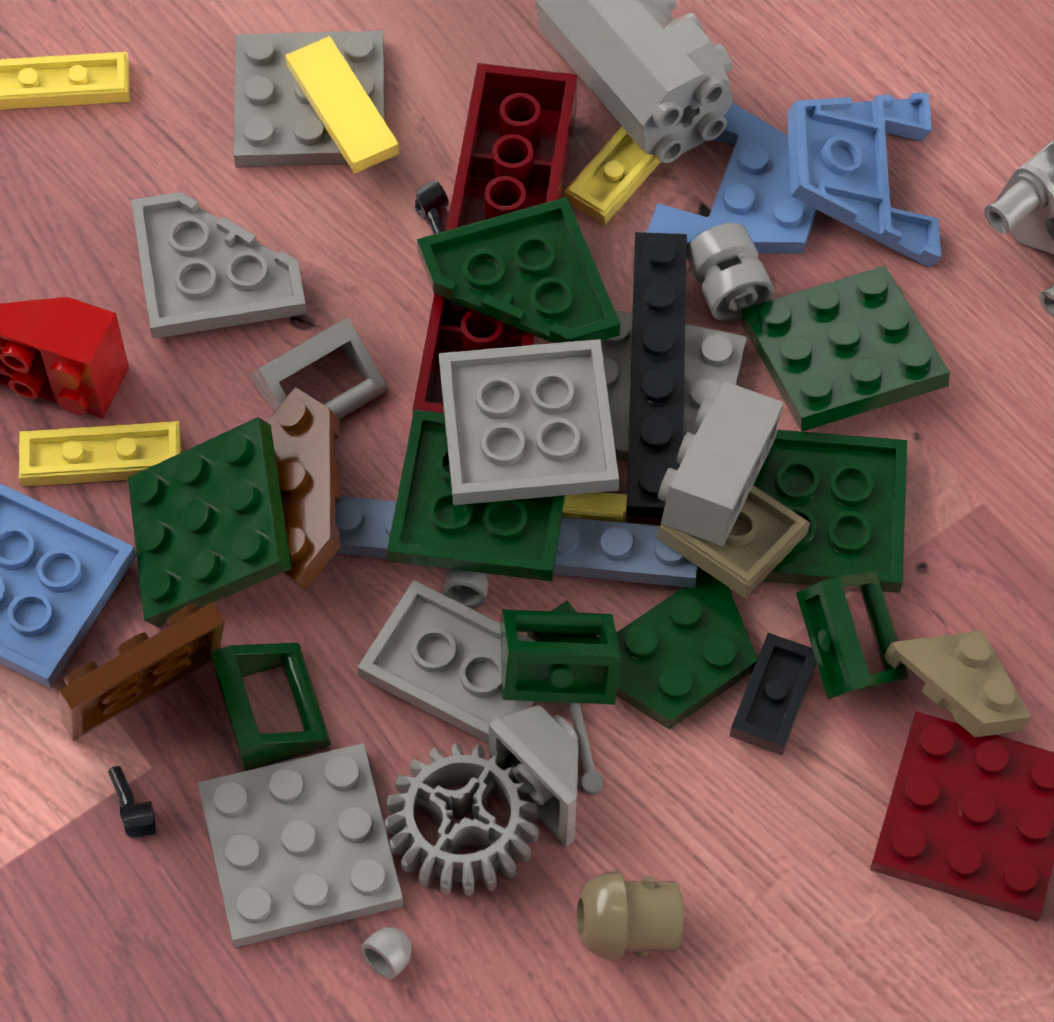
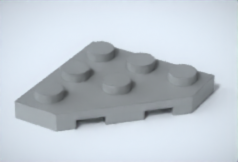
M183 192L131 200L152 339L307 314L297 259L283 251L276 253L257 242L256 235L224 216L218 219L199 207L198 201Z

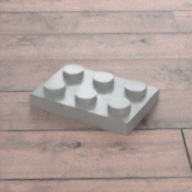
M415 580L412 581L357 667L358 676L487 743H489V724L497 717L528 709L534 702L503 700L501 689L500 623ZM517 632L518 641H534Z

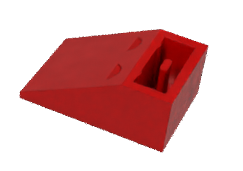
M70 297L0 303V384L10 387L15 393L28 399L40 397L58 403L64 410L75 415L88 413L104 418L129 370L116 313Z

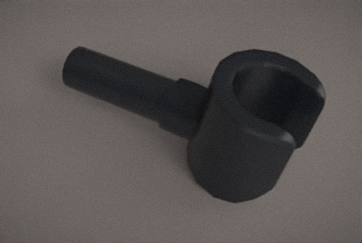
M433 180L416 191L415 210L422 219L427 220L433 234L444 232L445 229L438 211L446 208L449 205V200L441 184Z
M121 766L110 768L108 774L119 798L120 816L124 824L126 836L137 838L155 835L156 822L152 801L135 803Z

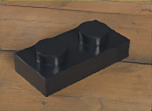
M771 633L767 634L732 723L730 737L783 755L817 665L811 647Z

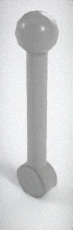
M565 703L570 707L574 729L578 736L577 743L584 769L581 788L587 795H598L603 789L604 779L599 772L595 771L580 703Z

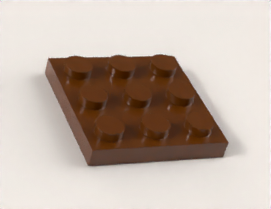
M214 602L200 610L195 603L188 605L166 620L169 627L150 638L146 632L137 634L116 648L115 651L118 656L100 667L97 666L95 661H92L68 674L64 678L67 685L59 689L62 723L72 740L78 739L213 661L211 651L220 649L225 620Z

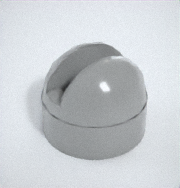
M450 569L445 579L443 595L471 609L478 608L486 600L489 587L488 576L486 573Z
M383 927L374 932L361 945L360 950L365 961L376 973L386 979L393 980L410 961L412 948L411 941L404 931L396 927Z

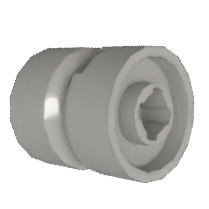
M726 223L712 227L697 236L688 246L686 257L699 284H702L701 291L715 319L720 321L742 319V308L772 299L775 289L764 265L758 260V252L744 225Z

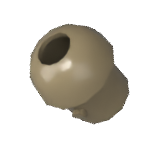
M615 870L595 876L585 884L577 905V927L583 945L596 956L620 962L625 952H635L638 956H647L649 952L677 951L681 945L684 910L682 893L677 882L656 881L655 878L648 875L643 876L642 881H624L623 874Z

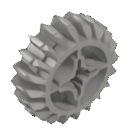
M455 742L451 748V756L445 758L438 749L433 747L429 752L431 764L426 765L414 758L413 762L410 763V771L413 777L398 775L395 784L396 790L400 794L389 795L387 799V809L393 814L385 819L386 832L395 835L390 840L391 851L395 855L405 854L401 863L406 873L420 869L419 882L424 887L431 884L438 877L440 878L441 892L445 895L451 892L454 882L463 883L464 894L469 897L474 893L475 881L482 880L484 886L488 890L493 891L497 887L495 873L499 872L504 877L512 880L516 875L514 861L527 863L531 857V849L527 844L535 843L538 840L539 828L533 823L540 819V807L536 803L530 802L532 799L528 794L533 791L532 784L517 783L512 772L517 765L504 770L506 764V757L504 755H494L490 760L484 759V747L480 743L475 746L472 755H463L461 745ZM467 784L459 790L444 789L453 785ZM490 792L500 799L508 811L510 821L506 829L497 825L496 817L486 811L488 807L487 797ZM420 809L430 813L431 821L440 826L437 831L438 841L435 846L431 845L421 835L416 826V819ZM472 811L473 820L464 818L466 814H470ZM453 818L461 820L459 824L456 823L453 827ZM467 847L483 849L472 854H458Z

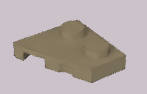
M983 630L891 642L884 655L887 663L894 669L905 664L926 683L921 692L935 704L951 712L955 721L975 738L1023 731L1031 718Z

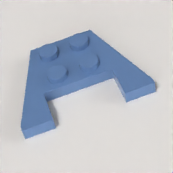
M923 92L912 93L908 99L895 100L892 94L876 95L872 101L852 102L851 97L795 101L787 111L791 196L925 266L932 267L941 258L939 218L899 210L890 206L886 133L922 142L932 131L929 94Z
M733 103L724 116L728 122L727 127L719 137L714 139L735 145L709 217L657 203L646 233L687 234L688 248L692 240L704 231L726 223H738L746 227L758 253L803 254L818 210L791 196L788 135Z

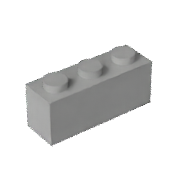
M723 381L714 400L705 398L695 421L694 428L698 429L696 435L687 432L677 456L676 463L680 464L678 470L669 468L660 486L658 499L666 502L661 524L723 547L775 441L784 402Z

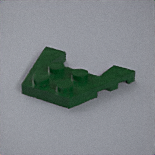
M698 567L696 588L683 587L616 632L621 653L616 696L664 727L671 729L752 673L757 662V656L729 587ZM568 600L551 610L577 612ZM527 632V636L530 639L539 642L600 644L599 638L596 635Z

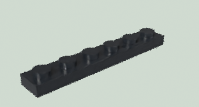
M635 232L626 515L630 517H663L666 502L658 499L660 486L669 468L678 470L680 466L676 461L683 441L687 234Z

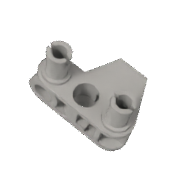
M1054 140L1014 171L996 201L987 205L984 209L985 218L994 230L1001 234L1010 231L1017 243L1054 254ZM1052 284L1047 290H1043L1040 293L1039 301L1046 313L1054 318V284Z

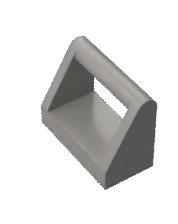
M349 318L332 325L249 373L258 391L275 412L287 398L279 382L339 347L365 380L324 404L331 409L339 420L388 392L385 380Z

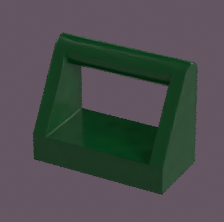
M877 571L823 580L796 593L828 700L909 678L905 664L894 669L887 663L884 657L891 642L898 641ZM860 589L884 668L882 672L872 674L868 672L845 592Z
M502 609L500 632L501 689L503 700L615 705L621 653L613 614ZM517 632L599 635L600 644L518 641Z
M300 644L231 645L211 651L216 677L245 771L319 751L331 744ZM284 666L304 731L259 734L242 677Z

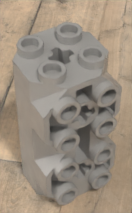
M676 0L536 1L539 30L645 153L655 155L661 162L670 163L681 154L703 142L716 139L725 130L728 122L724 116L730 109V105L733 104L730 81L726 74L732 70L731 59L721 44L713 45V42L704 33L701 23L693 13H688L680 18H673L671 11L676 9Z

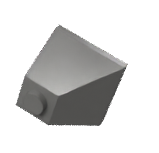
M540 705L497 717L489 724V760L494 755H504L506 757L504 770L517 765L512 770L517 783L532 784L533 791L528 796L532 799L530 802L536 803L540 807L539 820L565 847L569 846L575 840L578 773V736L564 718L559 715L552 718Z

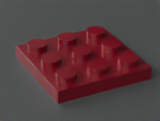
M915 711L870 870L1037 921L1042 912L1054 864V752L998 735L975 738L958 723Z

